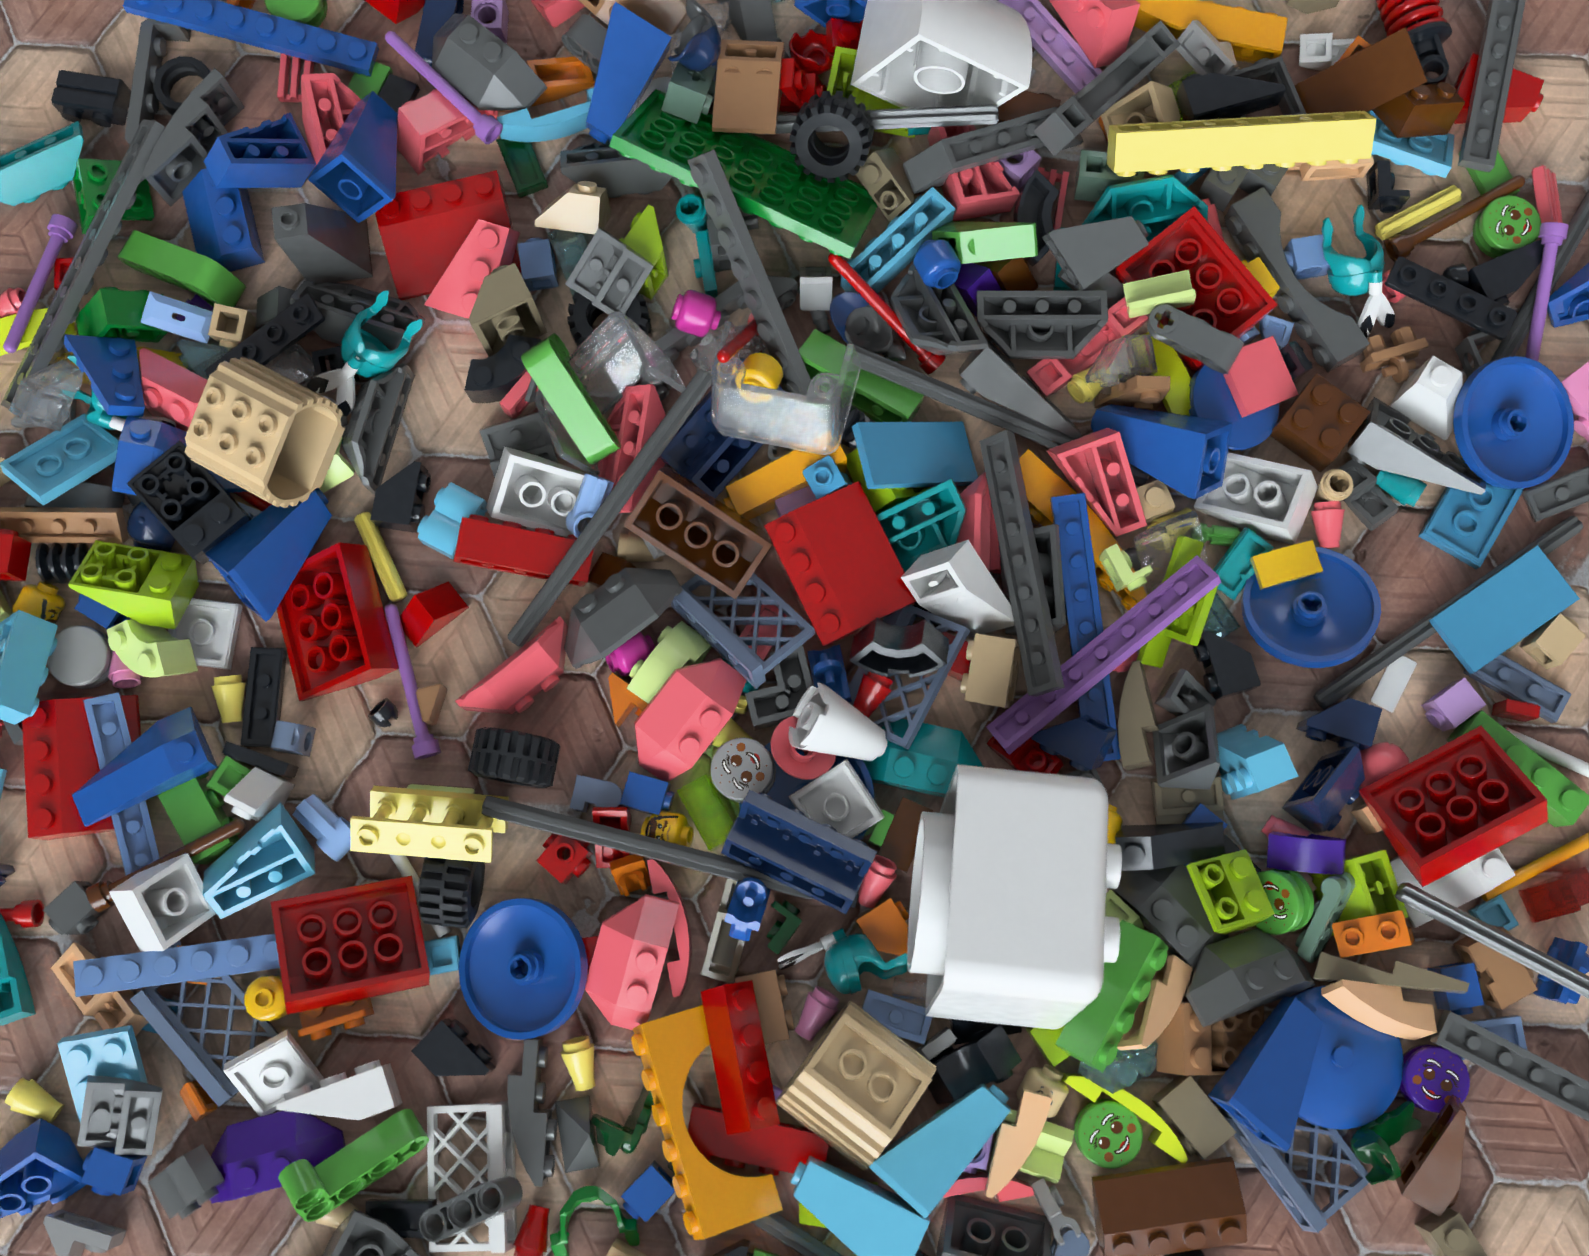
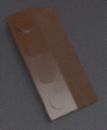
M666 466L658 470L623 525L735 600L773 544L768 533Z
M1232 1156L1092 1177L1095 1231L1103 1256H1159L1247 1242L1246 1210Z

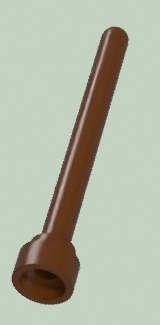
M1517 175L1409 235L1398 233L1390 237L1384 243L1388 256L1394 262L1400 256L1404 258L1410 256L1415 245L1485 208L1496 198L1506 196L1523 187L1525 178Z
M235 819L113 883L110 881L105 883L99 881L86 888V896L90 905L97 912L113 906L114 901L109 891L135 874L182 854L188 853L191 858L242 832L246 827V823L243 819Z

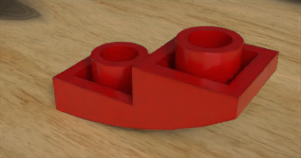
M795 58L782 59L780 89L796 106L801 108L815 94L820 98L822 92L827 91L826 85L822 84L817 74H806L804 70H801Z
M994 736L986 743L989 748L1017 771L1056 774L1063 766L1060 758L1039 748L1040 744L1032 740V737L1010 755Z

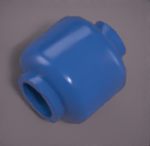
M927 240L920 245L919 250L914 256L913 264L926 286L944 289L951 286L957 280L961 270V262L948 241Z

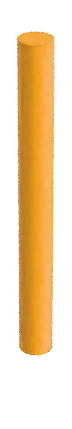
M1589 832L1513 871L1515 873L1514 877L1481 895L1482 899L1487 902L1588 849Z

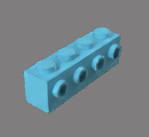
M930 188L923 196H918L905 213L895 217L879 237L871 239L864 250L856 258H851L848 263L878 294L914 260L920 245L927 240H932L933 230L953 221L955 207L935 188ZM841 275L840 286L846 292L858 293Z

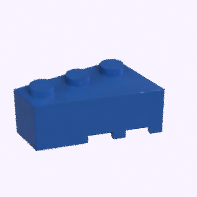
M291 113L284 114L281 119L273 122L270 120L263 121L260 126L252 129L245 127L218 136L204 160L216 188H301L316 165Z

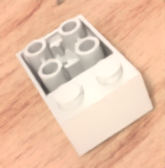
M969 540L921 555L901 577L920 606L934 615L967 627L970 630L968 634L970 638L974 637L975 633L985 634L1015 626L1010 603Z
M376 1060L354 1068L355 1076L347 1078L346 1072L320 1080L321 1088L314 1091L312 1086L308 1085L284 1094L285 1101L276 1104V1109L362 1120L402 1104L391 1064L381 1066L380 1060Z

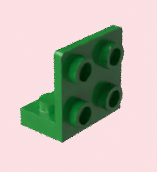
M78 158L73 184L82 234H86L122 162L121 160ZM144 179L139 182L135 190L136 200L130 209L125 210L121 220H153L154 211L149 184Z

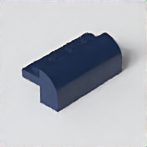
M741 357L693 409L659 457L672 471L713 498H716L797 406L780 386L775 395L767 401L753 402L743 397L736 385L737 373L745 358Z
M749 789L721 853L847 914L877 851L869 848L861 840L851 839L838 833L834 827L828 824H820L807 818L800 810L787 808L775 802L767 794L756 793Z

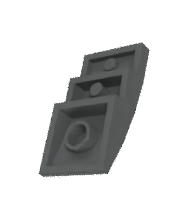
M215 68L192 90L171 117L156 142L142 173L143 177L170 207L183 196L182 191L199 171L206 168L204 160L217 137L228 133L224 126L245 108L227 80Z

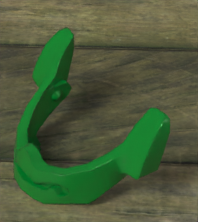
M597 1186L579 1188L571 1194L560 1210V1230L550 1235L554 1256H569L568 1226L575 1208L583 1202L601 1200L606 1206H610L617 1217L619 1233H624L630 1246H638L640 1243L637 1220L624 1218L617 1201L602 1188Z

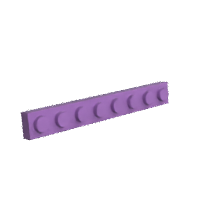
M1196 555L1061 665L1065 688L1037 697L1028 696L1027 693L986 726V728L1010 755L1221 583L1219 575Z

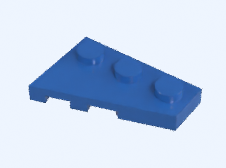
M65 334L64 345L68 352H73L77 359L76 365L81 372H85L91 381V389L108 415L143 417L145 405L135 340Z

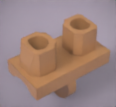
M1411 326L1399 328L1390 335L1394 347L1387 348L1380 334L1367 338L1370 344L1363 351L1365 359L1360 363L1362 372L1365 373L1382 368L1383 377L1392 376L1397 383L1407 381L1409 370L1416 369V362L1409 359L1418 357L1419 351L1428 347L1426 338L1417 340Z

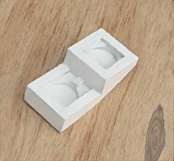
M1333 33L1300 34L1299 66L1323 71L1334 65L1355 39H1332Z

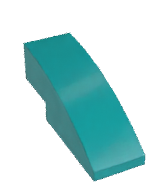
M0 912V1025L3 1026L36 1013L20 955Z

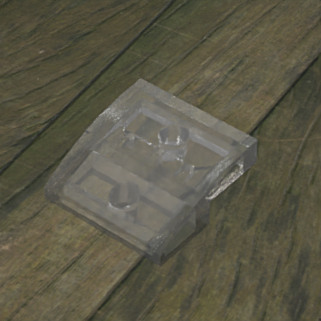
M1196 510L1163 521L1133 538L1141 569L1148 565L1153 569V572L1146 577L1148 582L1145 584L1147 594H1150L1161 585L1172 556V550L1179 535L1204 543ZM1204 544L1200 558L1209 566Z

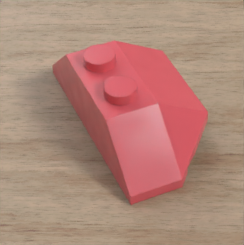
M334 73L301 75L302 121L309 150L316 165L356 103L361 100L350 88L340 82L341 79Z
M146 348L140 349V377L146 409L153 417L170 419L175 422L176 428L187 432L208 380Z
M652 384L626 386L622 393L623 397L615 405L607 419L608 424L619 440L621 448L598 462L596 476L614 482L612 489L666 416L656 387ZM660 458L657 459L619 513H631L658 470L665 466V463Z
M984 472L960 493L966 507V513L957 543L969 540L990 572L991 499L986 473Z
M560 616L557 617L550 625L455 700V702L466 711L501 714L525 711L533 704V697L541 690H544V692L549 691L560 681L558 676L564 672L566 655L564 645L568 625Z
M721 658L675 669L634 722L639 765L660 780L666 782L691 769L734 714L747 680L734 667Z
M645 894L636 902L602 922L585 990L611 1025L633 1030L638 1025L648 1022L675 924L679 902Z

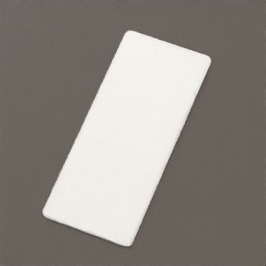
M1401 656L1388 665L1371 698V702L1393 713L1417 663L1405 656Z

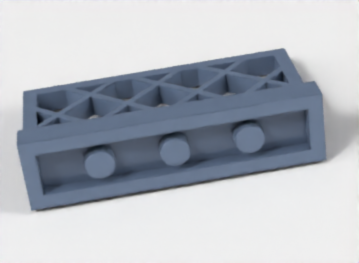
M755 573L752 574L746 585H754L757 588V597H739L738 595L736 600L732 597H716L717 587L696 574L681 586L683 591L674 597L671 603L672 608L755 689L766 681V673L815 635V629ZM700 585H712L710 597H696L692 591ZM715 605H732L731 617H717L714 614ZM738 605H756L755 617H737ZM761 605H776L779 608L778 617H760ZM736 625H754L753 637H738L735 634ZM759 625H777V636L758 637ZM783 625H797L802 630L795 637H782ZM757 645H776L775 653L763 661L757 655Z
M912 605L885 617L883 621L891 625L908 626L912 625L915 618L918 617L927 620L931 625H938L935 628L941 633L951 630L956 632L957 635L952 644L948 646L947 664L938 669L936 674L926 678L925 675L919 676L920 680L903 686L900 674L888 673V677L895 676L898 689L892 691L879 705L883 718L874 723L879 727L885 726V738L888 741L908 750L970 632L965 626ZM858 667L849 684L852 702L848 703L852 706L863 673H868V671L861 667ZM922 687L925 694L922 702L910 707L906 693ZM901 696L905 710L888 716L884 702ZM907 717L909 727L904 737L901 738L894 735L890 723Z
M231 975L222 976V979L208 978L189 981L207 983L205 1003L185 1002L187 982H182L179 1002L165 1001L157 991L162 985L140 990L130 999L131 1002L218 1107L226 1104L239 1092L223 1071L224 1064L228 1060L238 1057L236 1055H229L231 1034L251 1035L250 1049L255 1047L257 1036L272 1038L279 1034L269 1021H260L253 1018L252 1031L232 1030L235 1009L246 1010L244 1004L245 992ZM213 983L227 984L232 990L230 1005L210 1004ZM236 996L243 1003L244 1006L235 1005ZM170 1006H178V1013L176 1014ZM184 1006L204 1008L201 1028H188L182 1021ZM210 1008L229 1009L226 1030L207 1029ZM258 1023L263 1027V1029L266 1032L257 1031ZM192 1032L200 1033V1040ZM206 1033L226 1034L223 1055L209 1054L204 1048ZM214 1059H223L222 1068Z
M1222 1107L1219 1109L1221 1114L1237 1132L1233 1136L1302 1231L1319 1233L1328 1225L1326 1220L1369 1184L1365 1178L1368 1172L1336 1129L1323 1128L1321 1130L1319 1126L1311 1124V1127L1296 1125L1295 1130L1310 1132L1309 1153L1293 1151L1294 1135L1290 1148L1285 1152L1263 1143ZM1318 1134L1328 1135L1332 1140V1157L1317 1155ZM1280 1153H1285V1160ZM1293 1155L1308 1157L1307 1179L1298 1178L1292 1171ZM1317 1159L1332 1162L1331 1183L1315 1181ZM1340 1163L1350 1165L1359 1177L1349 1186L1339 1185ZM1302 1183H1307V1187L1305 1188ZM1315 1185L1330 1187L1329 1204L1322 1210L1314 1201ZM1339 1189L1344 1190L1343 1192H1341V1193L1338 1195V1190H1339Z

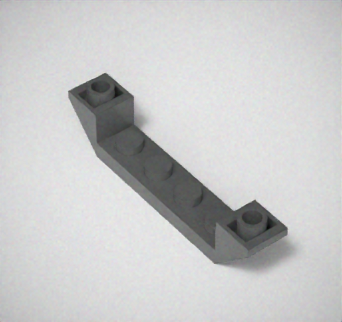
M149 18L141 23L124 138L129 144H131L142 120H154L155 113L159 110V100L156 97L153 86L154 77L162 66L163 56H166L167 53L166 41L189 42L191 29Z
M1052 107L938 141L902 165L913 193L916 194L929 190L932 187L943 186L950 174L1044 147L1043 142L1033 131L1058 107ZM1081 134L1062 150L1081 145L1084 142Z
M767 275L781 309H787L795 302L798 295L797 282L794 278ZM739 281L715 297L717 302L716 310L721 311L717 328L723 326L730 319V315L739 308H747ZM674 327L647 347L641 385H654L660 401L664 400L672 386L669 376L661 368V365L671 364L679 357L680 351L687 346L693 347L697 345L704 337H697Z

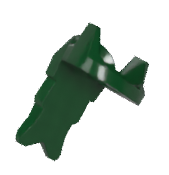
M643 1086L642 1092L624 1126L604 1116L593 1115L591 1123L596 1127L597 1143L605 1146L607 1154L615 1156L619 1149L626 1154L634 1152L639 1144L641 1135L647 1131L652 1114V1105H655L651 1091H647L645 1086Z
M1406 1101L1393 1111L1386 1112L1376 1120L1361 1126L1351 1137V1147L1356 1157L1361 1162L1373 1166L1365 1176L1371 1185L1387 1180L1394 1181L1401 1176L1397 1160L1389 1147L1400 1141L1404 1134L1417 1130L1422 1126L1418 1119L1412 1117L1415 1108L1412 1101Z

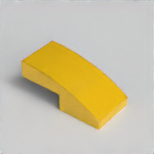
M1313 540L1290 545L1250 558L1260 590L1323 572Z

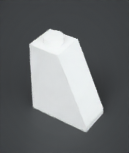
M1432 356L1407 381H1404L1390 407L1401 412L1415 424L1445 441L1454 429V408L1458 394L1463 386L1462 372Z

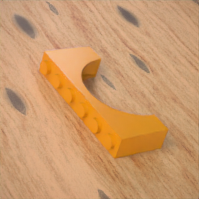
M703 1005L652 1020L633 1028L632 1046L635 1054L641 1056L644 1070L641 1072L642 1081L646 1090L651 1091L655 1105H652V1115L656 1125L662 1128L665 1139L662 1141V1149L666 1160L672 1163L674 1169L673 1187L677 1197L683 1200L686 1211L683 1213V1221L687 1232L690 1235L693 1234L694 1240L706 1239L783 1210L772 1174L759 1177H741L717 1168L699 1152L686 1128L682 1107L686 1077L695 1059L710 1045Z

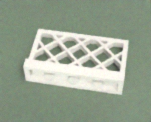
M508 1101L427 1106V1136L429 1137L427 1143L428 1199H437V1205L440 1204L439 1190L445 1183L459 1195L474 1188L478 1182L483 1184L506 1176L516 1179L515 1141L509 1118ZM462 1112H467V1113L463 1116V1118L458 1114V1113H462ZM474 1112H486V1128L480 1135L467 1123ZM437 1113H448L457 1123L447 1136L438 1129ZM461 1128L474 1140L464 1153L450 1141ZM486 1135H487V1143L483 1140V1139L486 1137ZM478 1145L487 1154V1164L481 1171L467 1159ZM444 1147L458 1159L448 1172L438 1164V1154ZM461 1164L475 1177L465 1190L451 1177ZM516 1208L484 1222L489 1228L488 1242H478L469 1230L458 1234L450 1243L429 1241V1252L491 1251V1253H506L516 1247L513 1245L517 1236ZM464 1237L467 1242L459 1241Z

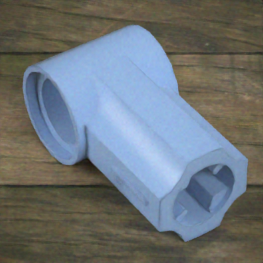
M585 473L574 508L566 517V527L576 538L581 534L578 531L580 520L589 517L590 520L610 494L614 482Z
M315 794L304 799L296 807L292 815L317 839L316 844L331 859L339 862L351 849L350 822L343 817H338Z

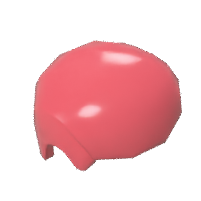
M1380 742L1372 745L1370 748L1361 750L1365 780L1360 786L1364 788L1409 764V758L1394 743Z

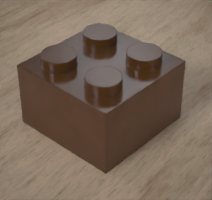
M1316 373L1278 420L1270 436L1319 472H1322L1335 460L1369 415L1370 411Z

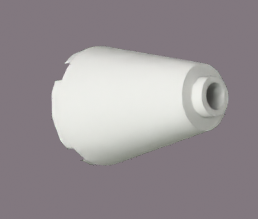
M817 683L818 688L811 686L807 689L793 713V716L798 718L796 728L789 727L788 734L791 746L801 750L873 761L883 755L887 747V739L882 728L828 686Z

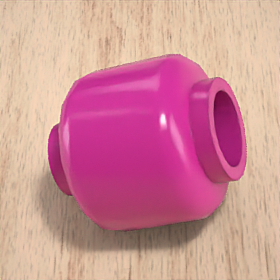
M690 289L684 295L678 294L671 319L675 320V326L678 330L697 337H704L710 329H717L721 311L716 310L717 302L713 296Z
M640 631L607 655L605 660L613 673L617 671L621 676H629L634 665L640 659L645 662L655 649L651 637L649 635L644 636Z

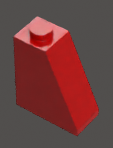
M1472 53L1460 69L1454 85L1456 93L1465 101V104L1453 124L1466 123L1479 55ZM1513 68L1503 123L1522 122L1530 112H1536L1544 97V94L1540 93L1544 83L1543 79Z

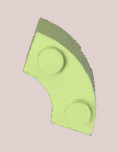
M133 619L125 620L106 630L111 650L116 652L120 660L130 670L141 676L154 678L198 671L190 639L179 640L172 637L165 628L144 625Z
M683 621L674 628L667 626L657 640L659 644L645 662L640 659L629 674L633 679L627 689L648 704L675 669L702 663L712 647L696 630Z

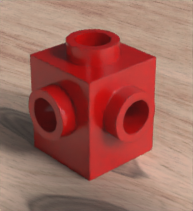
M553 833L543 844L546 850L536 861L560 883L567 884L574 875L579 878L589 868L592 862L588 859L593 853L587 848L590 843ZM570 849L571 855L565 860L564 853Z

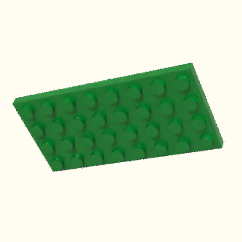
M655 89L612 135L609 147L618 150L622 156L637 159L648 164L656 172L667 173L678 178L682 184L697 188L699 187L692 179L691 168L687 160L714 149L737 205L742 212L750 215L755 214L767 220L772 226L780 229L785 228L797 234L802 240L810 243L815 242L837 256L851 258L878 209V205L864 186L850 179L841 182L839 177L835 179L834 183H827V178L822 177L821 181L815 180V174L810 172L809 175H806L803 172V164L797 166L794 161L796 154H791L790 151L752 133L712 132L713 115L709 113L707 115L701 113L698 123L695 124L662 111L661 108L666 93Z

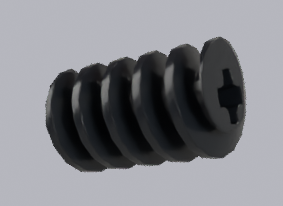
M40 543L36 549L35 561L42 581L46 584H55L57 582L68 584L93 543L90 544L89 548L86 543H78L76 548L73 543H65L63 548L60 543H53L50 549L46 543Z

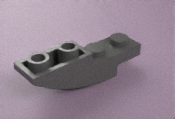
M544 1038L524 1039L522 1072L509 1074L507 1084L508 1110L514 1141L525 1170L537 1187H543L548 1182V1177H553L555 1155H550V1141H555L557 1135V1119H552L553 1109H539V1104H544L546 1095V1083L541 1082V1069L546 1068L548 1062V1046H543Z

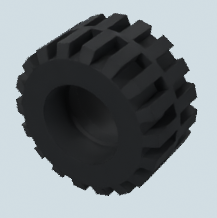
M830 90L823 91L820 98L815 94L808 103L805 102L802 105L795 119L789 141L792 142L790 151L791 154H796L794 161L797 166L803 164V172L806 175L812 172L815 174V180L821 181L822 177L827 178V183H834L835 179L839 177L841 182L848 179L849 173L854 176L859 172L860 166L863 167L866 162L874 135V126H871L873 119L870 113L864 114L866 106L862 102L857 105L855 103L856 97L850 94L848 98L843 97V91L837 90L835 95H831ZM821 126H834L846 135L849 144L839 148L829 147L820 141L815 129Z
M575 292L572 297L574 304H569L568 306L570 316L567 317L578 350L582 354L585 353L588 360L594 362L595 359H598L599 365L606 366L607 362L611 361L614 367L620 366V360L625 359L626 363L633 361L631 355L635 353L639 356L643 352L641 345H648L650 340L648 334H651L652 327L646 301L642 294L639 295V292L637 293L625 315L628 318L625 325L614 333L604 334L592 328L595 319L604 312L592 305V301Z
M493 727L480 728L475 733L468 771L475 776L535 788H547L553 786L560 745L552 739L534 734Z
M425 857L418 895L419 911L423 923L468 928L473 922L480 905L485 876V862Z

